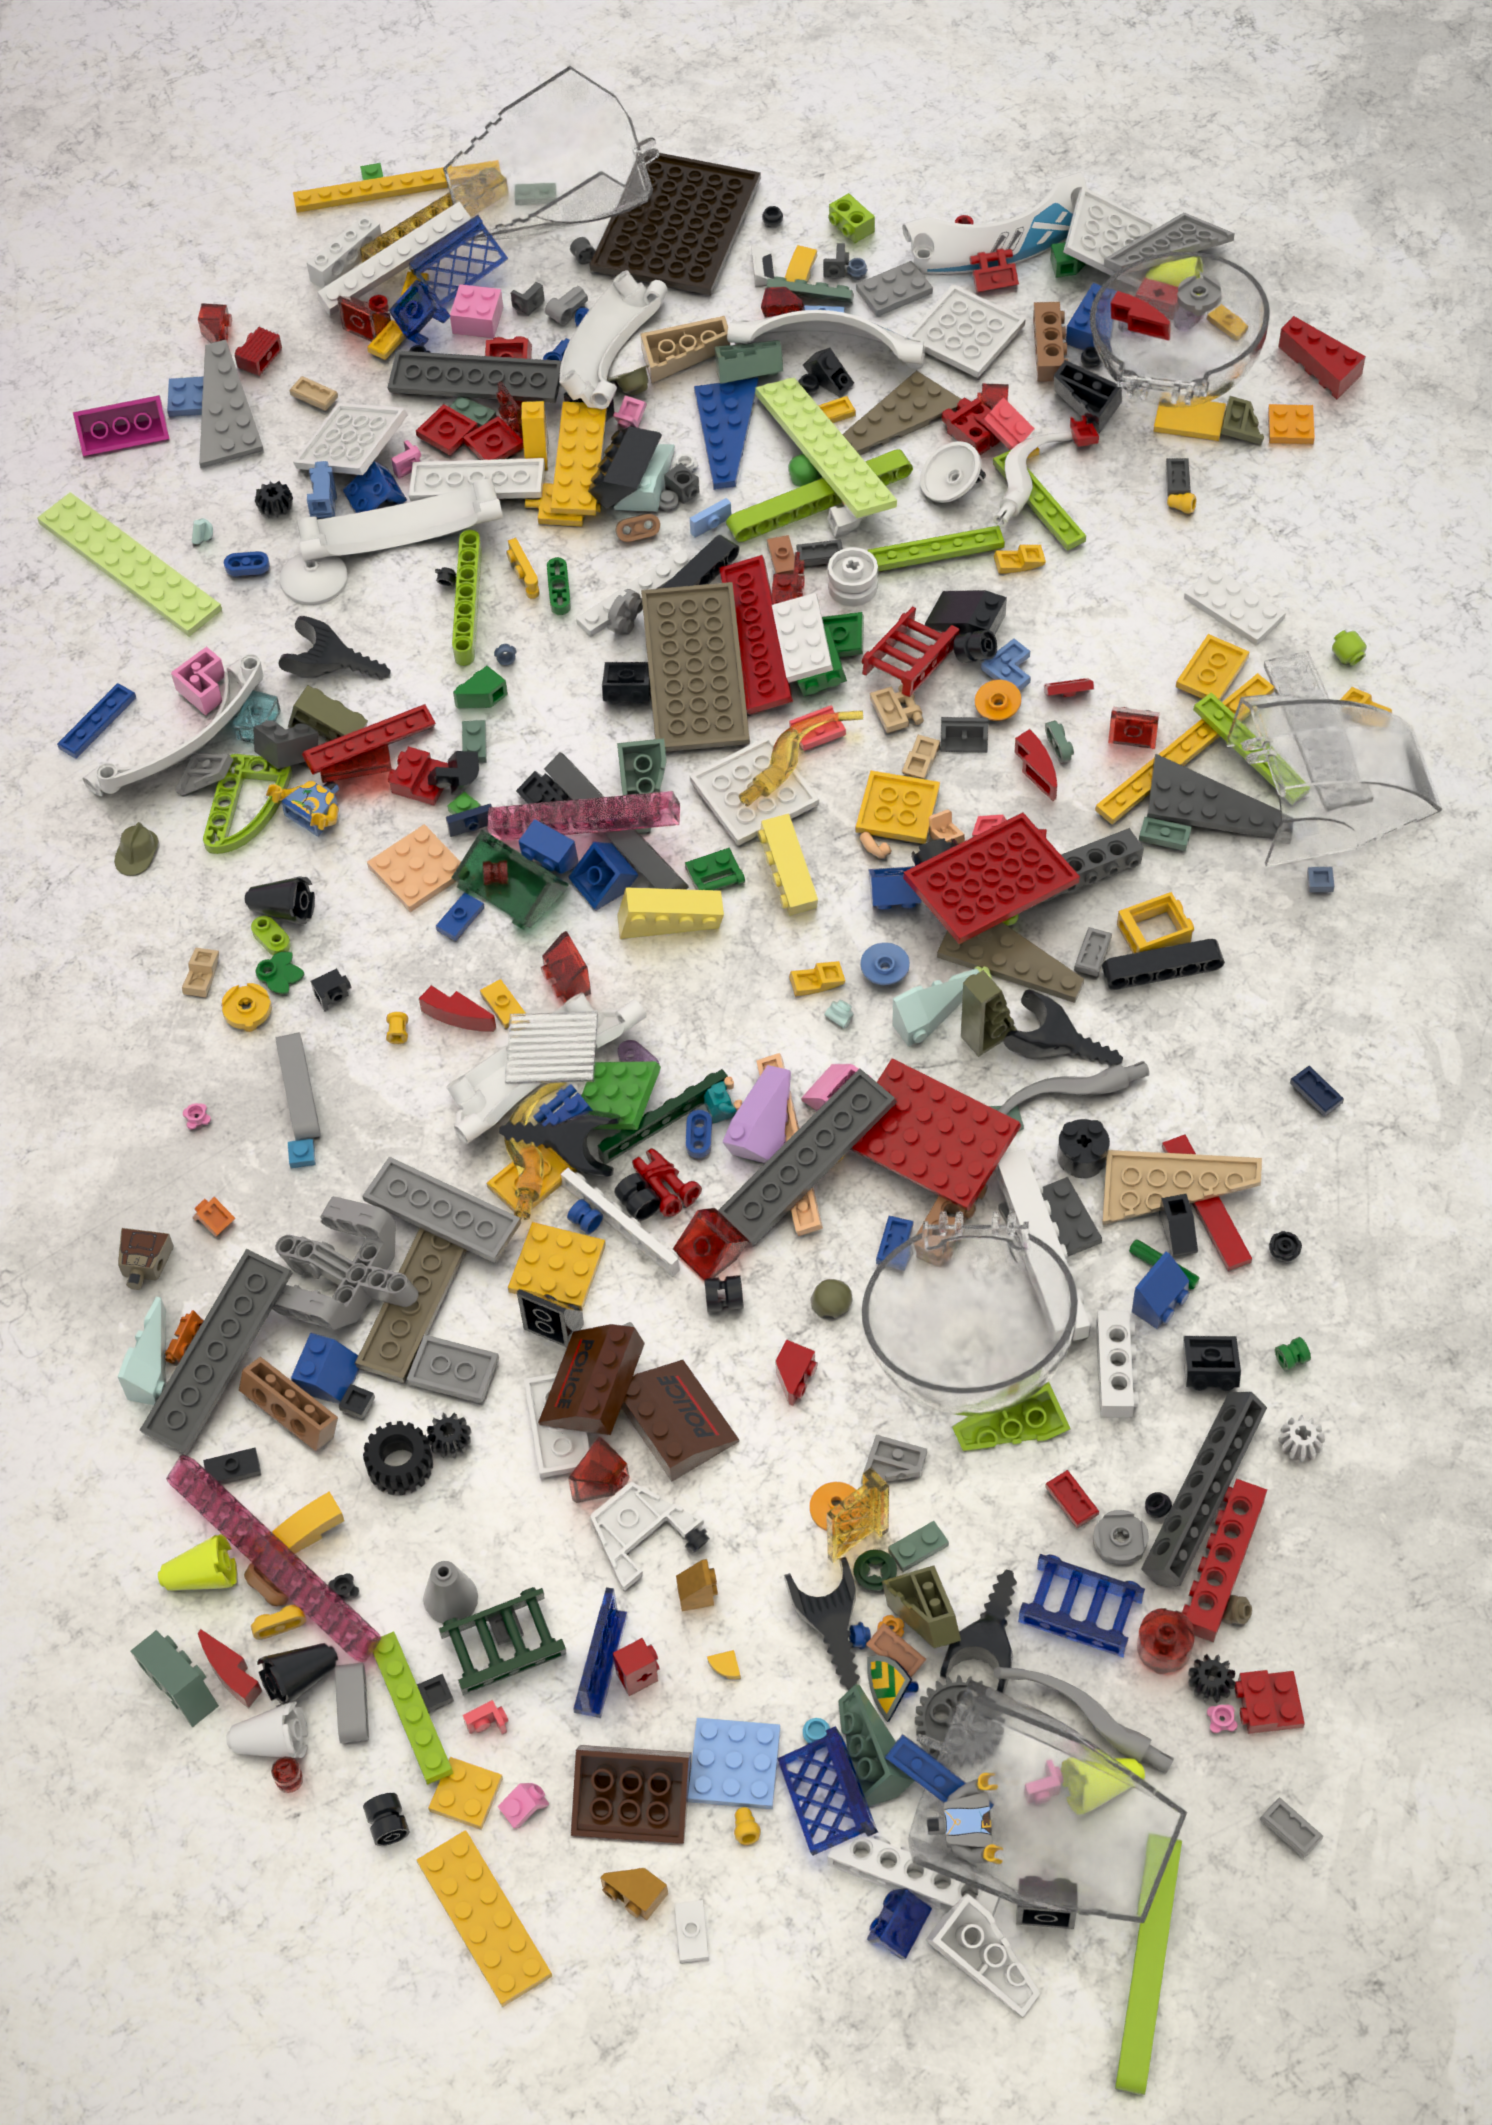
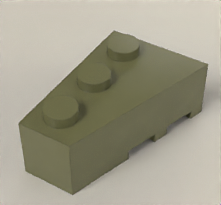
M307 685L293 706L288 728L295 727L296 724L300 723L307 724L316 730L318 735L325 737V742H329L366 727L368 720L362 714L346 708L340 701L333 700L324 695L321 690Z
M934 1565L882 1581L888 1607L934 1649L961 1641L955 1613Z

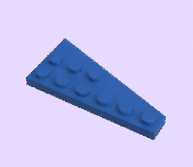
M758 377L721 384L713 383L694 386L714 490L736 487L741 457L744 452V444L755 402V387H758L759 384Z

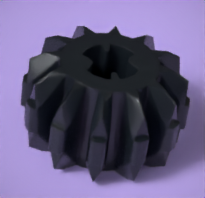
M270 481L268 485L262 484L261 489H256L255 504L261 515L266 514L268 518L275 515L278 518L279 514L286 515L287 510L292 509L293 496L287 484L282 485L280 481L276 483Z
M444 1412L441 1420L433 1417V1426H427V1433L429 1434L427 1438L429 1444L432 1445V1452L434 1454L440 1452L443 1459L448 1453H451L453 1458L456 1457V1451L465 1453V1445H470L471 1438L469 1435L472 1433L470 1426L466 1425V1419L464 1417L458 1419L455 1412L450 1418H447Z
M1208 1654L1204 1655L1203 1661L1196 1659L1193 1664L1194 1667L1190 1668L1188 1675L1191 1677L1188 1685L1189 1687H1195L1194 1695L1204 1694V1702H1207L1209 1697H1213L1217 1703L1220 1701V1695L1228 1698L1230 1695L1229 1689H1234L1235 1687L1233 1678L1236 1674L1235 1670L1228 1669L1230 1666L1229 1660L1221 1663L1219 1654L1215 1656L1214 1660H1211ZM1214 1676L1216 1678L1214 1681L1208 1680L1209 1677Z

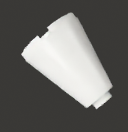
M288 1702L232 1725L230 1732H227L226 1735L228 1747L232 1748L236 1754L290 1759L302 1758L307 1751V1745H303V1737L308 1736V1729L301 1706L295 1707L297 1702Z

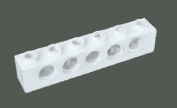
M840 1825L827 1856L828 1866L945 1912H948L963 1898L961 1895L963 1892L970 1890L976 1893L977 1897L975 1900L994 1917L1001 1898L1002 1888L998 1887V1884L993 1880L974 1878L968 1871L956 1867L951 1869L944 1866V1863L939 1859L933 1857L923 1858L918 1856L917 1852L911 1848L903 1846L900 1849L890 1845V1842L885 1838L879 1836L872 1838L864 1835V1832L857 1827L848 1826L846 1828ZM862 1848L866 1849L869 1855L859 1858L854 1852ZM885 1859H891L896 1865L893 1868H885L881 1865V1862ZM917 1869L922 1872L923 1876L913 1879L908 1876V1872ZM938 1880H945L950 1886L947 1889L941 1890L935 1886V1883Z

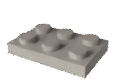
M909 261L857 283L856 291L878 317L933 294V287L915 264Z
M424 1334L407 1377V1384L482 1404L498 1363L499 1355L491 1351Z

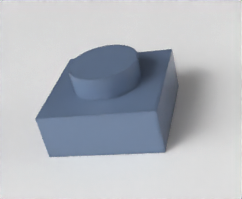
M1308 867L1309 892H1334L1332 867Z

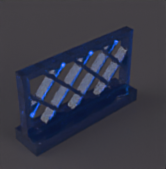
M476 215L409 262V269L440 308L456 297L459 286L452 285L453 274L466 276L465 284L463 285L472 286L506 262L508 257L484 226L479 215ZM480 232H483L487 237L486 245L474 243L475 236ZM462 245L470 247L469 258L457 256V249ZM473 247L485 249L484 260L471 258ZM488 250L497 251L501 257L496 262L486 261ZM444 257L453 259L452 270L439 268L440 260ZM456 259L468 261L467 272L454 270ZM470 263L483 264L482 272L479 274L469 273ZM426 270L436 271L435 281H427L421 274ZM438 272L450 273V283H438ZM436 286L449 288L448 295L442 300H439L435 294Z
M606 1587L575 1700L574 1713L597 1718L602 1717L615 1667L613 1653L620 1648L628 1617L627 1612L620 1611L617 1608L614 1588Z
M836 1726L826 1730L827 1736L777 1758L812 1856L860 1834L866 1833L869 1837L878 1833L846 1743ZM827 1746L828 1754L824 1762L813 1759L817 1750ZM795 1760L803 1761L798 1774L789 1771L787 1764ZM810 1764L821 1767L815 1780L804 1776ZM827 1770L837 1774L832 1785L821 1782ZM801 1781L812 1785L806 1797L796 1793ZM818 1787L829 1790L823 1803L813 1800ZM835 1793L845 1796L840 1809L830 1806ZM809 1805L820 1808L815 1820L805 1818ZM826 1811L837 1814L832 1826L821 1823ZM843 1817L853 1819L855 1827L846 1831L838 1829ZM818 1828L828 1831L824 1841L814 1844L813 1837Z

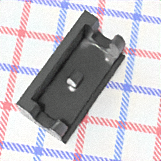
M941 717L940 752L987 753L988 718Z

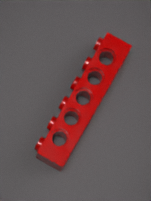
M1237 1478L1234 1486L1228 1487L1223 1502L1227 1503L1225 1511L1220 1509L1215 1521V1525L1219 1526L1217 1533H1211L1206 1548L1210 1549L1207 1558L1202 1556L1197 1572L1202 1573L1199 1582L1193 1581L1188 1595L1193 1597L1190 1606L1184 1605L1180 1620L1184 1621L1183 1632L1214 1643L1268 1489ZM1242 1509L1246 1514L1239 1515L1233 1510ZM1225 1533H1235L1237 1538H1229ZM1225 1556L1229 1561L1221 1562L1216 1557ZM1215 1579L1219 1581L1220 1585H1210L1208 1580ZM1207 1603L1212 1609L1204 1610L1200 1608L1199 1604Z

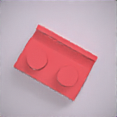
M1004 397L981 421L1009 450L1024 441L1035 429Z
M832 705L789 721V727L793 730L794 736L803 751L846 735V729L837 713L834 712Z

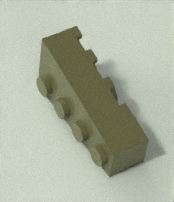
M984 970L966 978L963 982L961 1038L978 1057L1002 1043L1008 1032L1018 1031L1014 1026V1020L1010 1017L1011 1013L1006 1006L1007 1002L1002 990Z

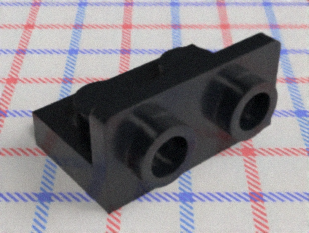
M534 771L516 792L543 821L548 823L563 807L570 810L572 805L567 801L569 796L562 789L558 788L557 790L553 786L555 781L545 773L542 776L537 771Z

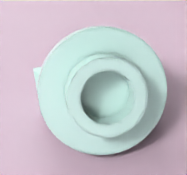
M201 518L193 522L192 543L200 544L201 541H207L212 538L213 526L208 520Z
M839 1000L838 1002L833 1001L824 1015L845 1029L849 1025L854 1013L851 1011L852 1006Z

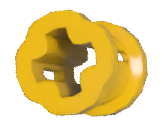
M403 1012L389 1013L386 1017V1021L389 1024L386 1040L392 1044L407 1042L406 1024L409 1021L408 1015Z

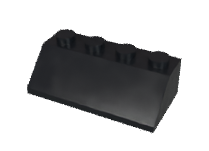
M630 426L623 431H616L611 437V444L604 451V459L597 466L599 468L597 473L591 478L592 483L588 492L606 509L635 492L662 434L657 431Z

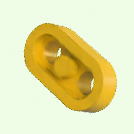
M288 1605L282 1608L280 1612L271 1615L263 1614L256 1617L250 1627L255 1639H266L302 1626L306 1622V1616L303 1608L296 1605Z

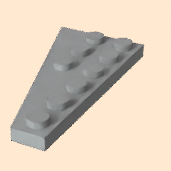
M1182 213L1104 259V267L1111 269L1115 273H1125L1234 241L1235 233L1187 213Z

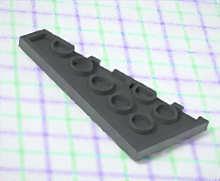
M1155 753L1147 817L1191 826L1285 841L1290 840L1292 815Z

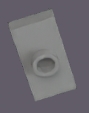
M1088 927L1074 970L1098 977L1112 938V933Z
M1280 1797L1260 1817V1821L1303 1859L1323 1839V1835Z

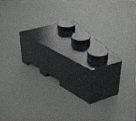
M1064 360L1054 374L1055 392L1080 416H1086L1087 423L1093 424L1096 431L1100 434L1122 403V386L1067 360Z

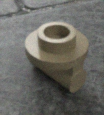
M1231 1595L1222 1621L1229 1625L1232 1623L1246 1624L1252 1615V1606L1249 1600L1243 1596Z

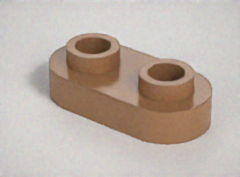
M643 514L619 521L615 532L620 540L631 542L656 535L660 530V521L653 514ZM646 521H651L652 526L650 529L644 527ZM625 526L630 528V533L627 535L623 533Z
M259 1562L249 1564L244 1573L248 1585L255 1588L270 1605L282 1606L287 1604L292 1595L291 1588L268 1566Z

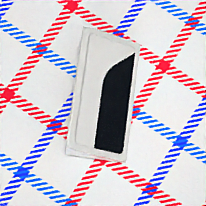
M751 245L755 286L767 285L768 279L776 277L773 251Z

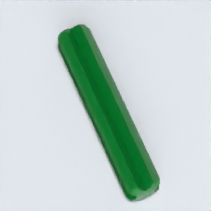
M1138 1239L1133 1241L1129 1249L1130 1253L1151 1266H1154L1163 1255ZM1179 1265L1189 1279L1188 1288L1193 1290L1199 1282V1276Z

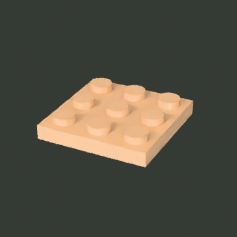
M425 824L367 861L368 868L409 912H412L468 874L467 868Z

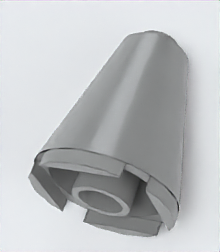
M440 1561L431 1569L423 1596L424 1606L429 1615L439 1623L443 1624L452 1618L461 1620L474 1613L478 1604L477 1588L474 1582L452 1562Z

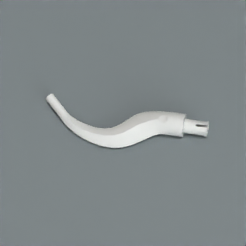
M1071 432L1035 436L1017 444L1009 452L1005 460L1008 490L1000 501L999 512L993 518L995 524H998L1002 519L999 526H1006L1011 517H1015L1020 513L1030 497L1032 480L1026 466L1028 455L1044 443L1071 441Z

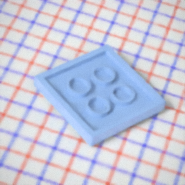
M697 1718L688 1802L773 1809L780 1724Z

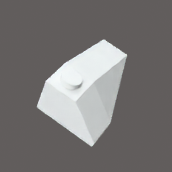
M966 1894L941 1918L926 1938V1941L968 1976L1023 2017L1040 1995V1992L1023 1964L1019 1962L1014 1954L1010 1943L996 1925L992 1914L969 1894Z

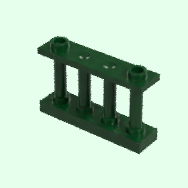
M535 1587L528 1588L520 1593V1597L461 1620L458 1618L449 1619L443 1623V1627L439 1628L441 1639L450 1636L463 1669V1678L458 1679L463 1695L566 1655L563 1639L556 1641L555 1638L551 1637L538 1601L545 1599L543 1588L537 1590ZM528 1606L541 1639L539 1648L532 1651L526 1648L512 1609L518 1610ZM499 1614L502 1615L516 1651L514 1658L506 1661L503 1658L500 1659L486 1623L489 1618ZM474 1626L478 1630L490 1662L488 1668L481 1671L474 1669L460 1633Z

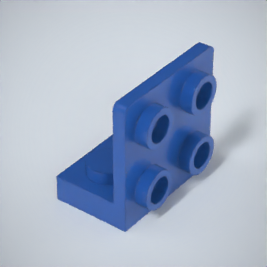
M376 461L372 462L363 475L356 476L343 489L356 513L375 510L386 499L397 504H403L407 501L391 472Z

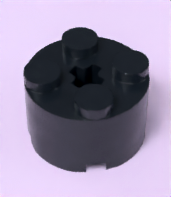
M1078 1119L1064 1124L1059 1134L1057 1160L1063 1170L1066 1169L1076 1178H1091L1099 1174L1100 1170L1106 1166L1110 1138L1103 1124L1098 1120Z

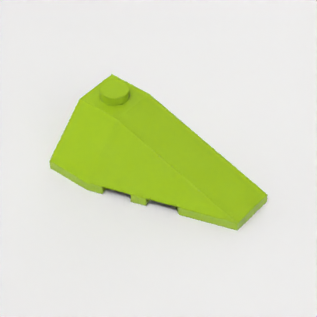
M1045 1373L1021 1383L952 1426L963 1451L995 1447L997 1444L1005 1443L1020 1444L1022 1443L1021 1441L1036 1439L1037 1441H1044L1071 1429Z

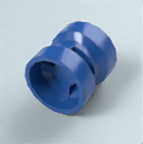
M580 1199L569 1210L567 1219L573 1224H579L580 1229L586 1234H591L601 1224L603 1214L596 1209H591L588 1202Z

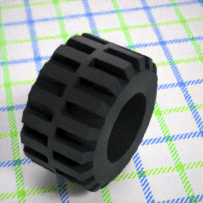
M397 1421L396 1425L388 1422L385 1428L382 1429L379 1426L376 1428V1434L371 1433L368 1436L369 1443L365 1442L364 1444L365 1452L363 1453V1459L368 1476L374 1486L377 1485L378 1489L382 1492L387 1489L388 1494L394 1495L395 1491H399L400 1495H406V1490H410L412 1493L416 1491L417 1485L422 1487L425 1484L424 1478H429L431 1475L430 1469L433 1468V1456L426 1435H423V1431L419 1427L415 1429L414 1424L410 1422L407 1425H404L403 1421ZM406 1450L412 1453V1457L402 1465L390 1466L384 1463L387 1456L395 1451Z

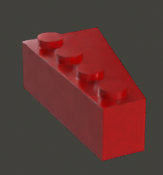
M1295 316L1281 328L1278 347L1293 361L1301 363L1305 367L1304 371L1309 375L1313 374L1324 389L1328 388L1332 392V396L1336 400L1362 376L1366 357L1363 354Z

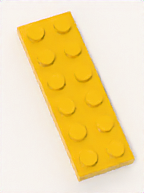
M563 401L551 513L596 516L597 499L588 490L592 483L591 478L597 473L599 469L597 466L602 460L607 408H590L583 402Z
M466 1830L416 1859L502 2007L552 1977L550 1969Z

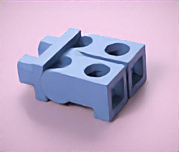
M327 461L315 462V468H309L313 494H307L310 517H317V520L335 517L337 492L332 467H329Z

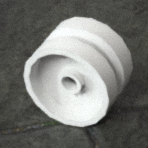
M844 548L836 552L828 563V589L831 597L842 605L852 607L864 605L871 601L878 589V565L876 558L862 548Z

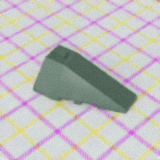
M664 738L617 743L625 819L639 834L651 832L667 763Z
M855 1684L838 1700L841 1732L846 1734L847 1749L843 1751L844 1760H847L849 1764V1775L846 1776V1784L855 1809L860 1810L899 1797L915 1780L885 1758L896 1741L861 1686Z

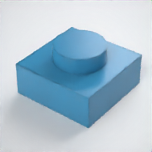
M313 1138L288 1142L290 1168L316 1165Z

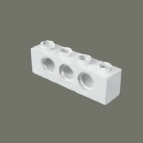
M363 215L307 262L310 281L320 288H324L350 271L383 243L380 224Z
M1097 1311L1096 1333L1100 1418H1132L1133 1410L1138 1408L1139 1404L1138 1392H1133V1384H1137V1368H1132V1360H1136V1344H1131V1336H1135V1321L1130 1320L1129 1311ZM1112 1338H1119V1339H1121L1122 1341H1121V1342H1114V1341H1112L1111 1339H1112ZM1118 1361L1121 1362L1123 1365L1115 1366L1112 1364V1362ZM1120 1385L1124 1387V1389L1116 1390L1113 1388V1386Z

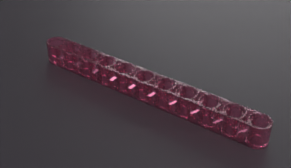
M181 1455L166 1477L167 1482L346 1653L357 1661L366 1662L380 1642V1634L197 1461L189 1456Z

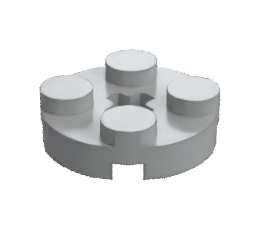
M1203 275V279H1196V276H1191L1184 279L1178 286V304L1183 309L1192 312L1195 316H1202L1205 312L1214 309L1221 303L1220 283L1210 276Z
M631 589L624 590L627 593L623 597L618 595L609 610L608 619L611 620V625L607 624V627L616 634L624 632L629 634L634 628V620L637 614L643 610L640 594Z
M1110 1511L1095 1526L1093 1535L1094 1546L1103 1561L1119 1565L1130 1564L1142 1558L1148 1544V1529L1145 1523L1134 1517V1514L1130 1511ZM1118 1532H1122L1123 1536H1128V1539L1121 1543L1115 1540L1114 1537L1117 1536Z

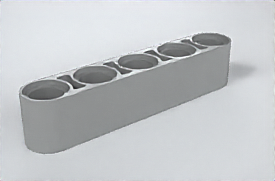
M298 1032L275 1037L295 1140L319 1137L321 1133L301 1034Z

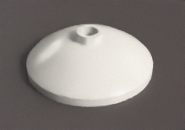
M960 441L951 442L938 448L931 454L922 468L920 486L923 493L930 500L939 503L951 502L966 494L973 487L980 474L981 458L978 451L969 443Z
M299 553L286 562L280 573V584L285 595L294 602L304 605L323 604L336 598L345 588L348 579L346 566L338 556L323 557L304 562L302 553Z

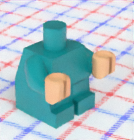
M730 1076L726 1077L724 1081L712 1085L704 1095V1104L711 1115L712 1124L733 1118L742 1105V1100H736L733 1105L726 1091L727 1089L731 1090L734 1088V1081Z

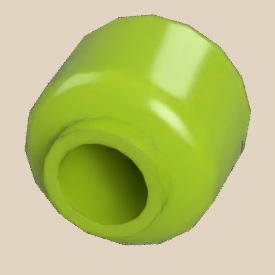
M1343 630L1334 637L1335 642L1332 645V651L1342 664L1353 666L1366 656L1367 645L1356 631L1346 632Z

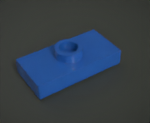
M464 892L436 924V930L456 941L484 909V903Z
M888 1216L876 1257V1264L897 1269L902 1268L914 1221Z

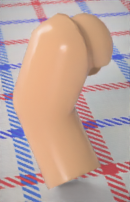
M864 832L860 835V841L871 854L880 859H885L887 855L891 854L892 850L887 843L884 842L878 846L869 832Z

